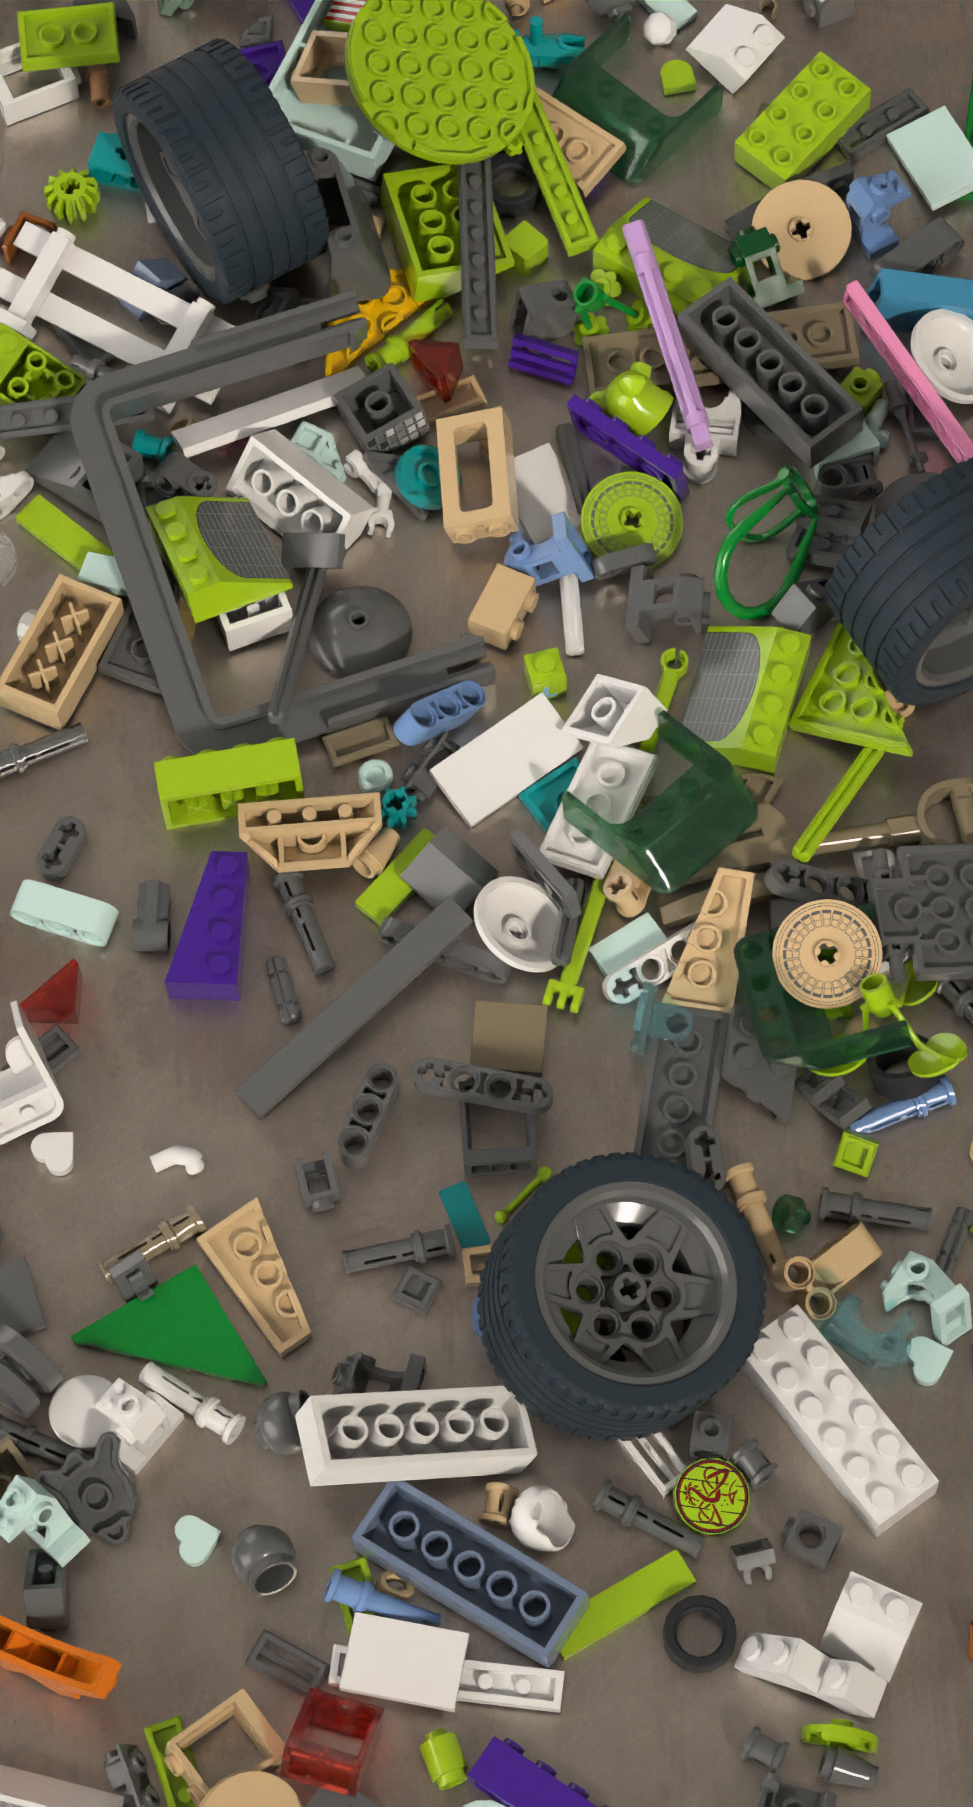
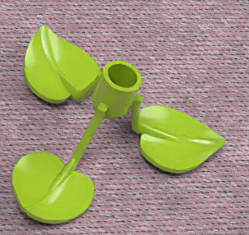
M911 959L904 966L906 981L902 983H892L882 973L871 974L860 982L859 989L865 1003L860 1005L863 1015V1036L859 1041L854 1043L848 1042L844 1038V1032L839 1033L821 1044L810 1056L801 1059V1062L811 1072L829 1077L845 1075L857 1069L868 1058V1053L864 1047L870 1042L869 1013L875 1014L879 1018L890 1016L892 1013L895 1015L915 1046L919 1049L908 1060L910 1071L918 1077L929 1078L949 1071L958 1065L959 1061H963L967 1057L968 1049L965 1042L959 1036L952 1033H938L924 1044L898 1009L903 1004L906 1006L920 1004L929 998L938 986V980L916 981L913 959Z

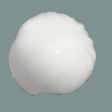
M546 1485L529 1487L515 1500L509 1523L513 1537L521 1546L527 1550L553 1552L563 1549L570 1542L575 1531V1523L567 1511L566 1502L563 1501L562 1497L553 1487Z

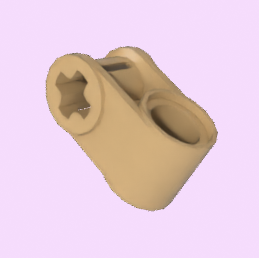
M620 847L616 851L612 867L603 884V893L610 901L615 902L616 910L621 916L634 917L643 911L646 906L648 895L660 870L658 852L653 849Z

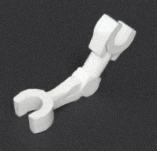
M355 449L346 456L348 462L343 468L351 477H360L367 484L371 492L376 494V507H374L366 526L367 534L373 535L375 525L381 524L386 528L385 537L390 538L395 526L392 510H389L392 491L368 468V465L363 461V454Z

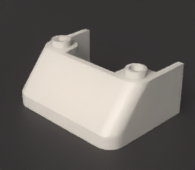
M17 1000L11 1002L10 1005L19 1035L12 1038L5 1048L6 1059L11 1068L0 1072V1145L55 1120L60 1116L64 1107L61 1092L43 1049Z

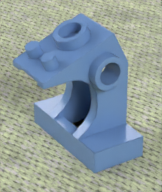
M894 170L856 178L849 186L850 191L847 194V199L843 201L851 219V235L869 261L891 251L899 245L898 237L885 220L891 215V207L912 197V194Z
M564 511L551 516L553 535L543 543L534 545L533 541L529 540L523 531L520 523V531L510 535L509 540L511 544L504 557V566L535 578L536 586L572 573H576L582 583L595 578L591 565L593 560L592 552Z

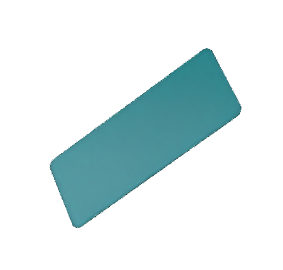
M463 1181L440 1190L439 1195L462 1249L490 1244L491 1240L467 1183Z

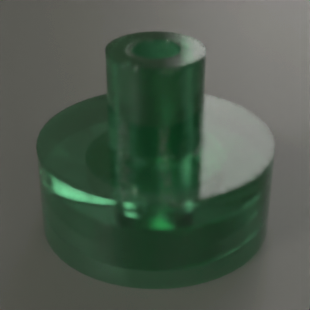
M783 1194L776 1200L773 1206L772 1222L779 1231L796 1233L811 1220V1213L806 1209V1204L801 1197Z

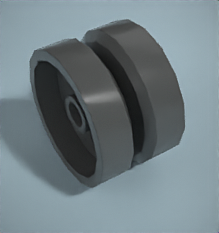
M2 1324L0 1325V1401L16 1414L27 1419L41 1405L39 1396L33 1388L43 1393H51L63 1380V1376L57 1367L35 1345L11 1327Z

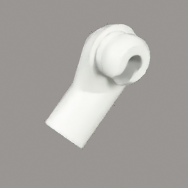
M174 1145L149 1156L156 1173L178 1164L184 1165L186 1172L194 1175L201 1172L205 1167L201 1159L203 1155L198 1149L182 1145Z

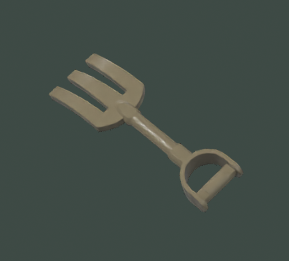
M962 777L933 784L922 794L915 814L885 818L884 822L830 830L813 855L888 844L889 846L914 842L918 846L973 844V779ZM951 800L962 843H950L939 839L930 831L925 821L924 812L933 804ZM763 803L694 819L688 832L652 833L643 838L646 849H653L661 856L720 839L761 833L762 835L721 846L661 868L654 880V885L657 891L664 893L682 886L715 878L719 867L751 871L770 868L780 859L800 863L799 859H795L792 856V851L803 831L794 832L789 822L776 808L769 803ZM766 872L754 875L750 904L783 898L768 890L764 882ZM710 888L660 907L664 926L670 929L697 919Z

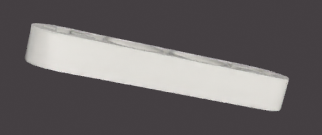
M696 921L609 973L602 983V991L607 1000L613 1003L626 1004L672 977L679 961L675 960L672 956L671 948L679 940L687 944L690 937L689 933L692 932ZM647 959L655 960L659 966L657 976L651 980L646 979L641 972V966ZM634 975V978L641 984L639 988L637 983L627 985L624 988V996L613 994L612 991L616 987V979L624 982L631 979Z

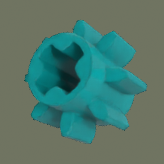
M404 786L393 790L386 787V794L383 796V799L380 798L382 821L385 820L388 827L392 829L402 827L406 831L409 820L418 819L417 810L413 808L417 805V798L415 795L408 797Z

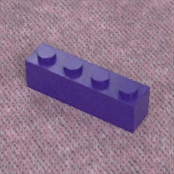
M494 1736L467 1775L468 1783L506 1807H597L587 1800L590 1795L584 1789L573 1782H570L567 1786L556 1779L557 1772L541 1760H537L534 1764L523 1756L525 1750L509 1738H505L502 1742Z

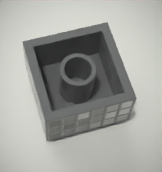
M393 362L333 395L341 417L364 452L370 450L392 454L431 432L424 409Z

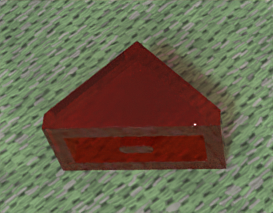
M418 339L409 341L408 347L413 368L444 403L451 401L464 369L459 343Z
M73 958L19 1004L29 1023L79 1024L82 973L79 963Z

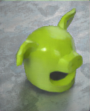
M634 362L630 370L618 374L610 382L606 390L596 391L589 396L590 399L602 408V413L610 419L613 416L621 419L629 427L628 431L637 437L640 434L645 436L663 419L675 399L670 392L661 390L651 381L652 367L643 362Z

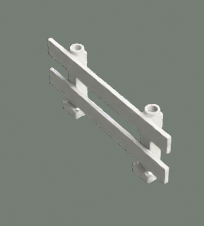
M27 221L25 222L13 244L38 257L26 279L0 267V298L11 303L8 311L0 307V324L4 323L30 341H32L37 332L31 326L32 321L37 316L129 364L136 365L192 347L191 340L236 327L216 317L213 314L216 307L207 300L198 297L196 302L193 301L190 304L75 246L76 236L61 227L58 228L57 232L53 231L51 234ZM63 270L176 327L177 330L166 349L163 350L50 293L60 272ZM220 388L195 395L194 397L211 405ZM176 402L157 408L170 414Z

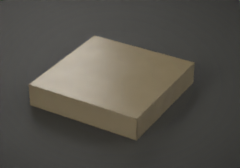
M476 1000L470 1065L542 1078L548 1006Z

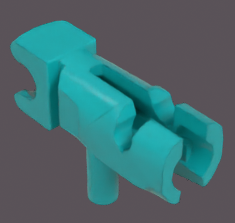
M531 17L530 34H525L521 37L527 47L533 67L559 69V66L564 64L568 69H584L585 36L569 33L543 34L542 17ZM514 30L516 35L519 36V30Z

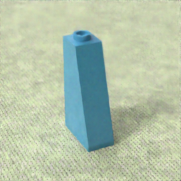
M881 268L866 291L894 332H912L916 323L924 315L937 309H946L960 313L973 320V280Z

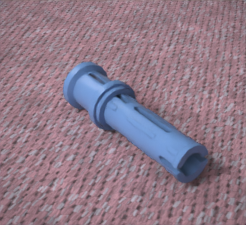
M945 1074L939 1076L937 1083L928 1092L917 1098L893 1100L874 1107L848 1126L847 1129L868 1135L913 1116L918 1118L927 1117L929 1111L948 1104L952 1107L957 1104V1099L949 1079Z
M334 1568L323 1594V1601L330 1602L334 1600L353 1608V1613H365V1611H368L380 1617L427 1625L423 1623V1620L439 1625L441 1618L439 1613L431 1612L374 1590V1585L371 1581L359 1582L341 1574V1570L338 1568Z

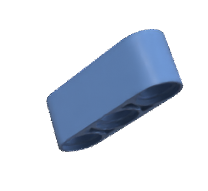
M466 680L414 702L396 720L393 726L394 733L399 741L405 745H418L465 724L485 704L487 700L486 693L475 681Z

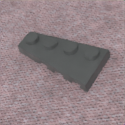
M159 554L177 607L180 609L182 596L162 554ZM129 602L98 665L99 673L162 695L131 603Z

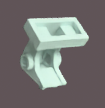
M910 1251L904 1261L899 1260L893 1267L889 1278L890 1282L884 1280L880 1286L884 1290L881 1297H883L886 1313L908 1299L926 1301L931 1308L933 1338L937 1343L945 1347L972 1329L969 1292L961 1283L955 1286L932 1259ZM918 1285L924 1287L925 1289L922 1291H917L914 1289V1287Z
M20 1475L14 1477L0 1500V1535L10 1543L24 1531L63 1568L91 1540L71 1520L56 1498L35 1479ZM44 1527H46L45 1538L39 1533Z

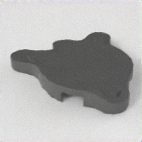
M108 1431L99 1437L93 1458H86L83 1452L78 1449L72 1450L68 1453L61 1468L41 1469L35 1475V1480L56 1497L71 1520L82 1531L104 1538L112 1545H120L129 1538L131 1533L130 1521L136 1507L137 1492L131 1475L120 1461L121 1439L113 1431Z

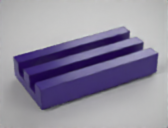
M520 333L514 335L508 367L570 386L573 384L580 351ZM521 346H522V347H525V348H529V349L535 350V351H539V352H542V353L537 354V353H533V352H530V351H527V350H523V349H521ZM552 356L569 360L570 363L554 359Z

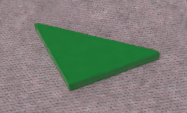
M196 1264L153 1288L154 1294L141 1302L137 1297L71 1335L75 1345L103 1349L105 1352L131 1358L134 1356L151 1360L161 1365L179 1369H190L217 1378L254 1384L256 1387L264 1388L268 1385Z

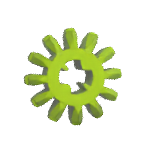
M72 166L70 172L65 173L59 168V177L49 176L48 186L44 187L46 207L50 213L55 214L58 221L67 217L71 225L75 218H80L85 222L86 213L95 214L96 205L101 200L98 182L95 180V177H90L86 169L77 173V169Z

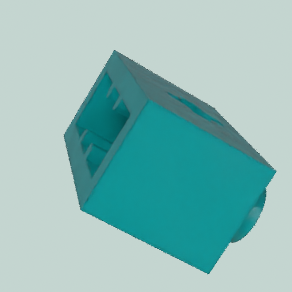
M99 131L87 163L90 177H95V180L101 185L142 193L127 162L118 133L109 134Z

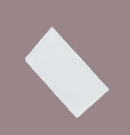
M550 443L514 457L518 515L533 543H542L553 535L551 516L564 511L575 528L580 526L581 515L577 513L567 473Z

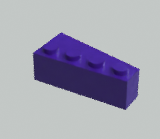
M211 851L165 979L169 999L240 1001L250 881V865L247 852Z

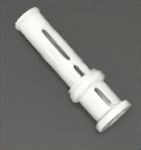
M152 1361L146 1364L139 1375L138 1382L151 1388L168 1401L188 1412L194 1417L197 1426L200 1428L207 1427L222 1437V1442L225 1444H232L241 1433L246 1423V1416L241 1413L236 1415L220 1405V1399L217 1397H205L164 1371Z

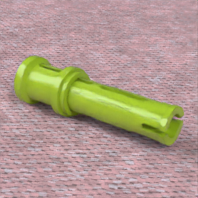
M438 299L436 303L401 333L388 336L381 348L375 353H368L365 356L364 360L368 369L373 373L391 362L395 366L400 362H406L410 357V351L448 318L453 316V310L450 305L445 303L444 306H441L444 300Z

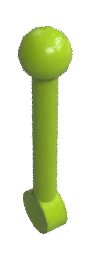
M547 1166L540 1167L537 1177L504 1210H498L495 1213V1221L499 1224L506 1223L509 1219V1214L541 1182H547L552 1178L551 1169Z

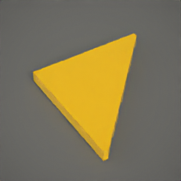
M389 269L391 275L390 289L384 297L357 302L360 309L359 314L327 323V327L358 317L366 318L367 338L355 351L350 352L348 347L326 354L325 377L350 369L432 301H413L403 269Z

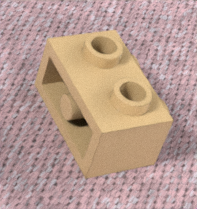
M497 563L468 618L469 634L483 636L486 643L507 651L511 641L519 639L524 628L522 620L526 613H532L538 602L539 594L536 593L535 578Z

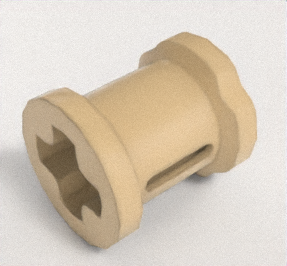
M486 1483L485 1491L488 1495L484 1513L479 1515V1522L491 1528L511 1529L509 1523L513 1500L518 1497L519 1489L505 1483Z

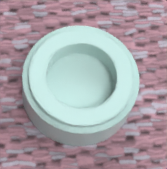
M372 759L360 766L357 775L358 784L364 793L380 792V795L386 793V787H392L393 772L385 761Z

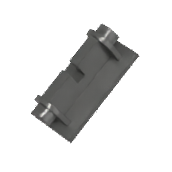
M447 731L437 738L433 737L427 740L419 751L424 756L417 765L412 762L400 777L404 782L402 786L405 787V790L409 789L412 792L410 796H416L417 803L422 804L424 800L428 801L438 787L430 776L429 770L460 749V746L455 742L449 741L446 743L444 741L449 734Z
M116 1744L117 1749L109 1751L104 1755L106 1761L103 1765L113 1790L126 1786L127 1791L120 1794L124 1796L123 1807H159L160 1797L148 1778L146 1772L147 1761L142 1751L138 1749L137 1745Z

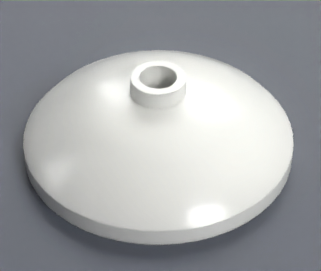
M946 309L928 312L913 328L911 334L912 357L939 395L956 403L972 404L973 320L963 314Z
M506 876L489 882L480 891L474 904L475 924L486 946L500 960L523 971L545 972L557 967L552 964L551 952L560 908L540 885L528 879Z

